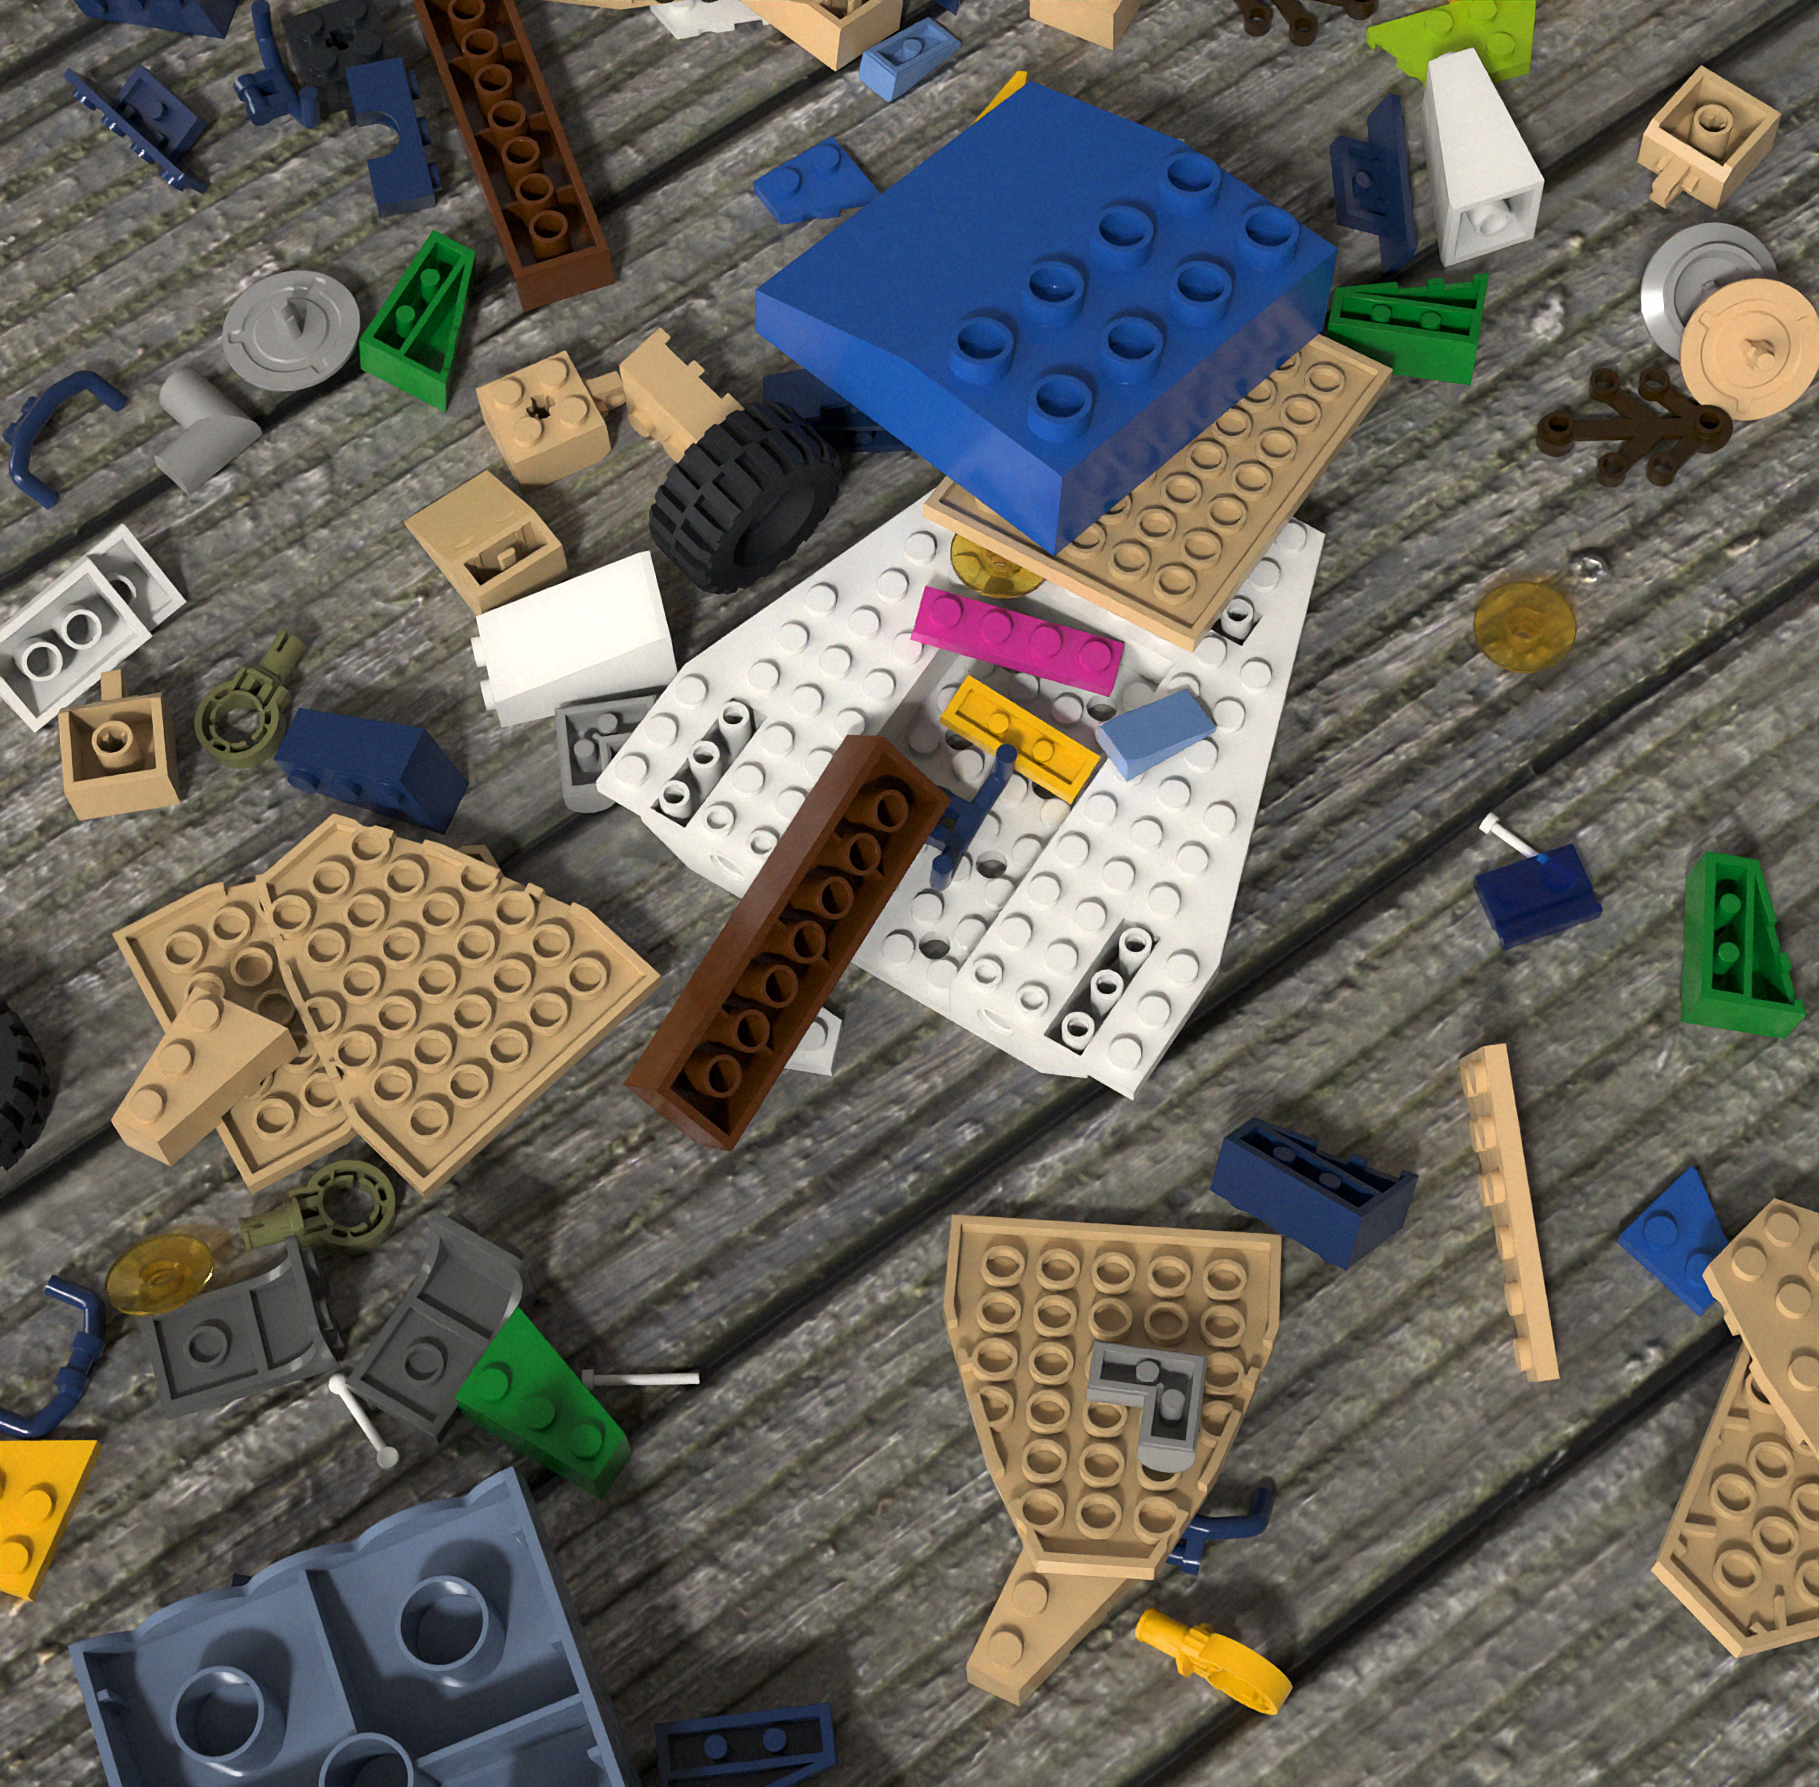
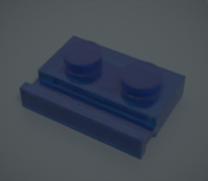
M1573 843L1475 876L1473 881V887L1490 925L1498 935L1502 951L1600 918L1603 911L1601 904L1597 903L1592 884Z

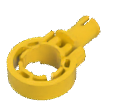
M1154 1606L1145 1610L1137 1623L1135 1637L1138 1641L1145 1642L1175 1658L1178 1673L1186 1678L1195 1673L1205 1678L1216 1690L1220 1689L1233 1699L1256 1711L1268 1715L1278 1714L1293 1686L1276 1666L1245 1645L1226 1636L1214 1633L1213 1626L1206 1622L1201 1623L1200 1626L1194 1625L1191 1628L1158 1611L1159 1609Z

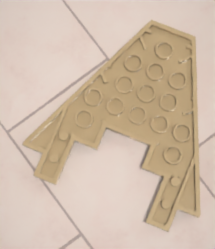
M1744 1341L1741 1343L1651 1568L1655 1576L1735 1658L1819 1636V1461L1806 1442L1798 1445L1758 1386L1749 1369L1753 1359Z

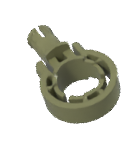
M279 630L258 667L253 666L246 669L240 666L231 681H226L214 687L200 702L194 720L195 733L201 746L219 764L234 769L254 767L269 759L282 743L286 730V719L283 712L293 698L292 694L283 684L302 653L307 649V646L292 634L287 638L288 633ZM238 707L240 709L253 708L260 712L259 728L251 736L256 743L252 748L246 741L231 743L222 739L221 733L215 727L222 724V719L228 712ZM209 729L212 736L214 737V739L210 740Z
M341 1160L321 1168L312 1176L308 1185L288 1190L290 1202L286 1203L285 1208L246 1218H238L246 1252L284 1242L286 1236L296 1234L303 1248L312 1246L314 1250L324 1248L326 1251L338 1255H359L379 1246L390 1234L396 1218L395 1193L387 1176L377 1167L358 1160ZM354 1178L360 1179V1190L367 1193L375 1205L373 1213L370 1214V1226L374 1229L368 1232V1226L365 1222L359 1226L348 1228L336 1224L325 1212L329 1198L338 1190L344 1188L352 1189ZM380 1197H384L385 1201L380 1200ZM380 1214L384 1215L383 1219H382L381 1222L378 1224L379 1219H380Z

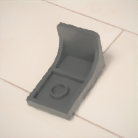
M432 1210L426 1219L431 1231V1240L424 1263L412 1286L346 1380L345 1385L349 1391L440 1444L461 1413L454 1396L518 1305L524 1314L527 1315L538 1297L530 1279L532 1275L522 1261L524 1255L518 1248L501 1238H496L494 1243L476 1234L478 1228L467 1218L456 1212L451 1211L448 1216H445L436 1210Z
M296 1234L286 1236L285 1242L289 1256L273 1270L250 1280L140 1313L163 1414L168 1420L340 1368L335 1349L344 1347V1341L336 1315L331 1314L326 1299L331 1297V1290L323 1265L319 1266L312 1246L303 1248Z

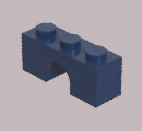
M402 57L345 68L358 128L374 124L384 125L391 128L399 137V142L391 153L383 157L367 160L379 219L435 207L434 192L442 190L436 162L427 163L423 146L431 145L425 116L416 118L412 101L420 99L415 71L405 72Z

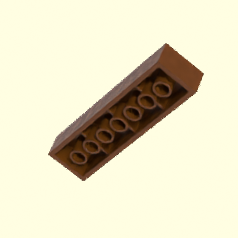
M412 0L419 29L523 312L615 284L608 245L514 0Z
M847 735L623 1085L697 1145L732 1152L952 799L883 736Z

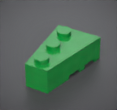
M433 230L359 340L360 366L362 370L445 413L476 282V251Z
M1489 273L1474 274L1473 282L1445 284L1443 278H1432L1427 280V286L1399 289L1397 282L1336 287L1328 323L1327 338L1392 368V374L1471 385Z
M1706 851L1686 877L1681 1022L1786 1039L1807 1013L1803 1000H1797L1789 975L1792 965L1788 953H1782L1774 927L1777 918L1759 860Z
M517 1305L454 1398L464 1418L602 1501L633 1455L626 1434Z

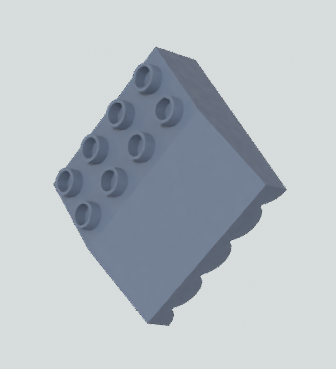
M514 1466L485 1479L463 1497L438 1499L395 1513L371 1526L354 1541L322 1545L286 1557L257 1573L243 1586L215 1589L177 1601L150 1615L134 1630L99 1635L68 1645L109 1787H642L618 1716L527 1481Z

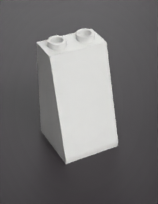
M1474 47L1456 53L1448 52L1437 59L1429 61L1421 114V128L1440 260L1443 266L1447 267L1533 239L1545 180Z
M650 550L639 552L476 616L480 636L471 638L477 667L487 666L489 679L480 681L486 710H497L501 727L554 716V709L627 699L664 691L678 674Z

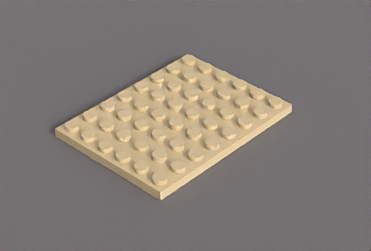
M1318 334L1056 556L1051 555L947 475L925 501L923 517L1194 653L1391 381L1393 369Z

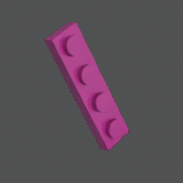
M925 586L910 638L913 641L1109 697L1113 691L1124 643L928 586Z

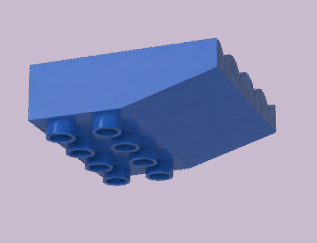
M1029 81L755 290V332L1051 555L1056 556L1323 331L1338 248L1296 220L1292 214L1277 207L1219 167L1211 158L1202 155L1185 142Z

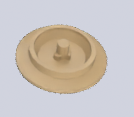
M1768 278L1742 279L1716 290L1694 311L1682 335L1679 354L1680 368L1688 390L1702 406H1716L1724 410L1732 420L1762 419L1790 406L1809 387L1819 368V317L1811 303L1795 288L1781 281Z

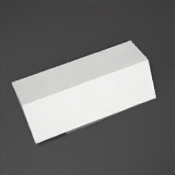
M123 523L0 626V696L33 732H37L54 718L61 708H66L101 679V672L111 671L152 637L150 631L187 602Z

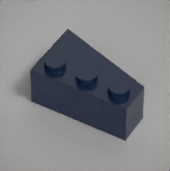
M74 0L87 17L220 39L226 38L239 0Z
M805 368L763 377L762 403L767 400L782 402L791 406L837 453L913 451Z
M304 708L298 709L273 759L288 775V782L302 792L318 793L445 835L469 785V782L425 728Z
M1255 1117L1224 1137L1210 1191L1229 1201L1233 1207L1246 1211L1273 1227L1280 1235L1291 1238L1317 1253L1324 1261L1337 1265L1346 1271L1403 1228L1419 1175L1402 1170L1400 1177L1397 1178L1367 1167L1368 1157L1354 1152L1350 1157V1161L1318 1150L1320 1140Z
M830 1702L654 1724L660 1787H796L839 1766L833 1711Z

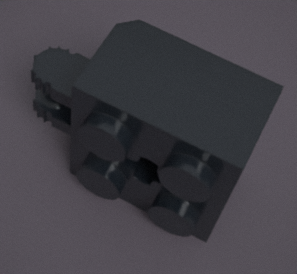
M338 0L280 20L292 60L303 86H313L318 90L321 118L344 110L351 127L357 125L345 68L398 57L374 1Z

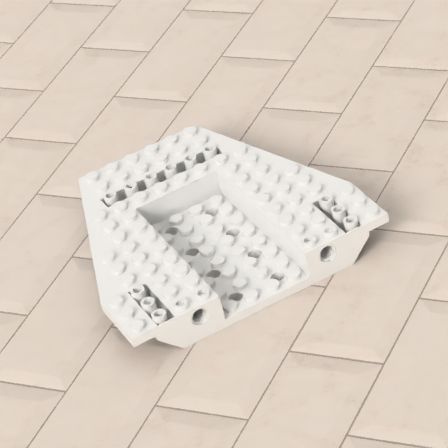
M933 489L687 662L596 780L597 790L641 816L642 822L689 869L742 899L847 735L883 736L935 785L947 788L955 795L971 803L990 774L995 757L975 744L965 750L952 749L947 745L946 741L956 732L939 721L942 713L968 675L972 676L1100 756L1099 764L1072 805L1058 796L1052 799L1038 797L1033 791L1037 783L1014 769L1007 786L987 814L964 854L949 887L942 891H937L931 887L929 878L932 862L936 856L941 855L942 851L924 844L851 960V963L1041 1073L1080 1078L1091 1076L1134 1101L1219 973L1234 905L1242 880L1260 800L1269 770L1270 759L1278 734L1305 617L1324 547L1325 534L1292 517L1194 653H1191L923 517L924 503L935 490ZM925 586L1124 643L1112 693L1109 697L1024 672L1010 673L1003 669L1002 666L910 640ZM1188 689L1216 727V732L1127 782L1098 743V727L1107 721L1093 719L1088 711L1097 704H1107L1114 708L1116 711L1114 717H1117ZM944 815L939 825L952 831L957 821ZM986 860H998L1006 866V871L997 878L983 877L977 869ZM930 940H941L950 947L949 952L940 959L926 958L920 950Z

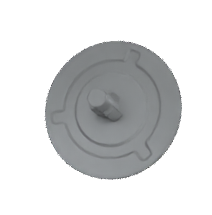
M1700 223L1684 228L1672 235L1657 249L1650 259L1641 282L1640 308L1644 324L1651 338L1666 354L1680 361V344L1685 327L1694 311L1708 296L1723 286L1742 279L1768 278L1780 281L1771 254L1754 235L1740 227L1727 223Z
M306 270L278 273L255 283L234 302L226 316L222 330L224 354L237 375L256 387L271 391H295L308 388L335 374L349 360L360 338L361 315L353 295L336 279L322 273Z

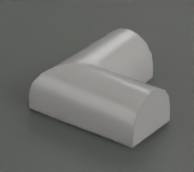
M193 367L180 368L165 381L161 388L159 398L162 408L186 430L156 454L154 459L157 467L188 495H191L263 435L261 428L255 421Z
M656 695L554 709L563 798L568 809L580 813H595L603 811L615 803L614 800L598 792L596 780L612 761V755L618 753L656 703Z
M1094 1341L1086 1400L1143 1408L1137 1447L1138 1459L1143 1465L1156 1471L1166 1473L1185 1471L1191 1468L1195 1462L1208 1356Z

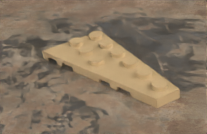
M1506 1043L1483 1046L1459 1059L1462 1087L1467 1098L1471 1116L1469 1122L1471 1143L1474 1152L1479 1153L1483 1174L1478 1175L1480 1199L1483 1207L1490 1206L1497 1249L1502 1260L1506 1278L1504 1285L1506 1305L1509 1315L1514 1316L1518 1338L1513 1340L1515 1362L1519 1372L1526 1371L1528 1382L1560 1379Z

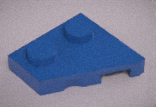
M833 136L753 181L754 193L780 225L804 222L812 217L820 219L841 217V209L866 206L881 195Z
M1690 1166L1620 1234L1617 1243L1701 1317L1718 1301L1713 1298L1702 1274L1707 1266L1728 1245V1242L1698 1171Z

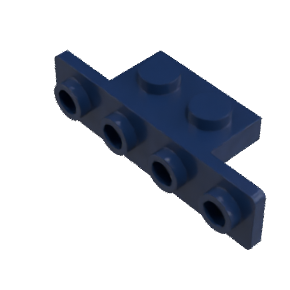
M139 64L113 99L91 79L70 68L67 69L63 76L76 87L72 95L91 110L95 111L97 108L105 114L101 119L102 123L114 133L123 138L127 134L134 141L130 148L138 156L150 164L157 162L162 166L163 170L160 172V176L165 181L182 192L186 187L201 194L205 192L208 185L180 160L207 126L208 122L155 74Z
M1389 93L1367 118L1369 143L1339 135L1329 147L1337 225L1378 235L1383 274L1393 276L1414 256L1418 245V238L1414 231L1412 213L1413 196L1410 193L1408 176L1409 157L1406 154L1404 139L1405 119L1401 111L1400 96Z

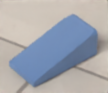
M927 17L863 51L859 78L885 101L891 102L907 92L960 48L961 42L930 17Z
M1185 689L1114 717L1098 727V743L1128 782L1216 732V727L1188 689Z

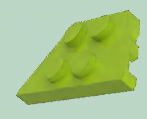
M1461 0L1369 27L1366 30L1365 40L1372 49L1375 50L1381 46L1397 58L1396 67L1410 77L1418 78L1424 87L1426 85L1429 61L1437 59L1448 52L1456 53L1474 47L1492 83L1495 84L1529 73L1537 0Z

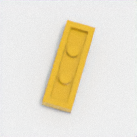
M970 675L966 677L942 713L939 721L994 757L999 746L1003 744L1012 745L1017 751L1014 769L1071 805L1101 759L1097 754Z

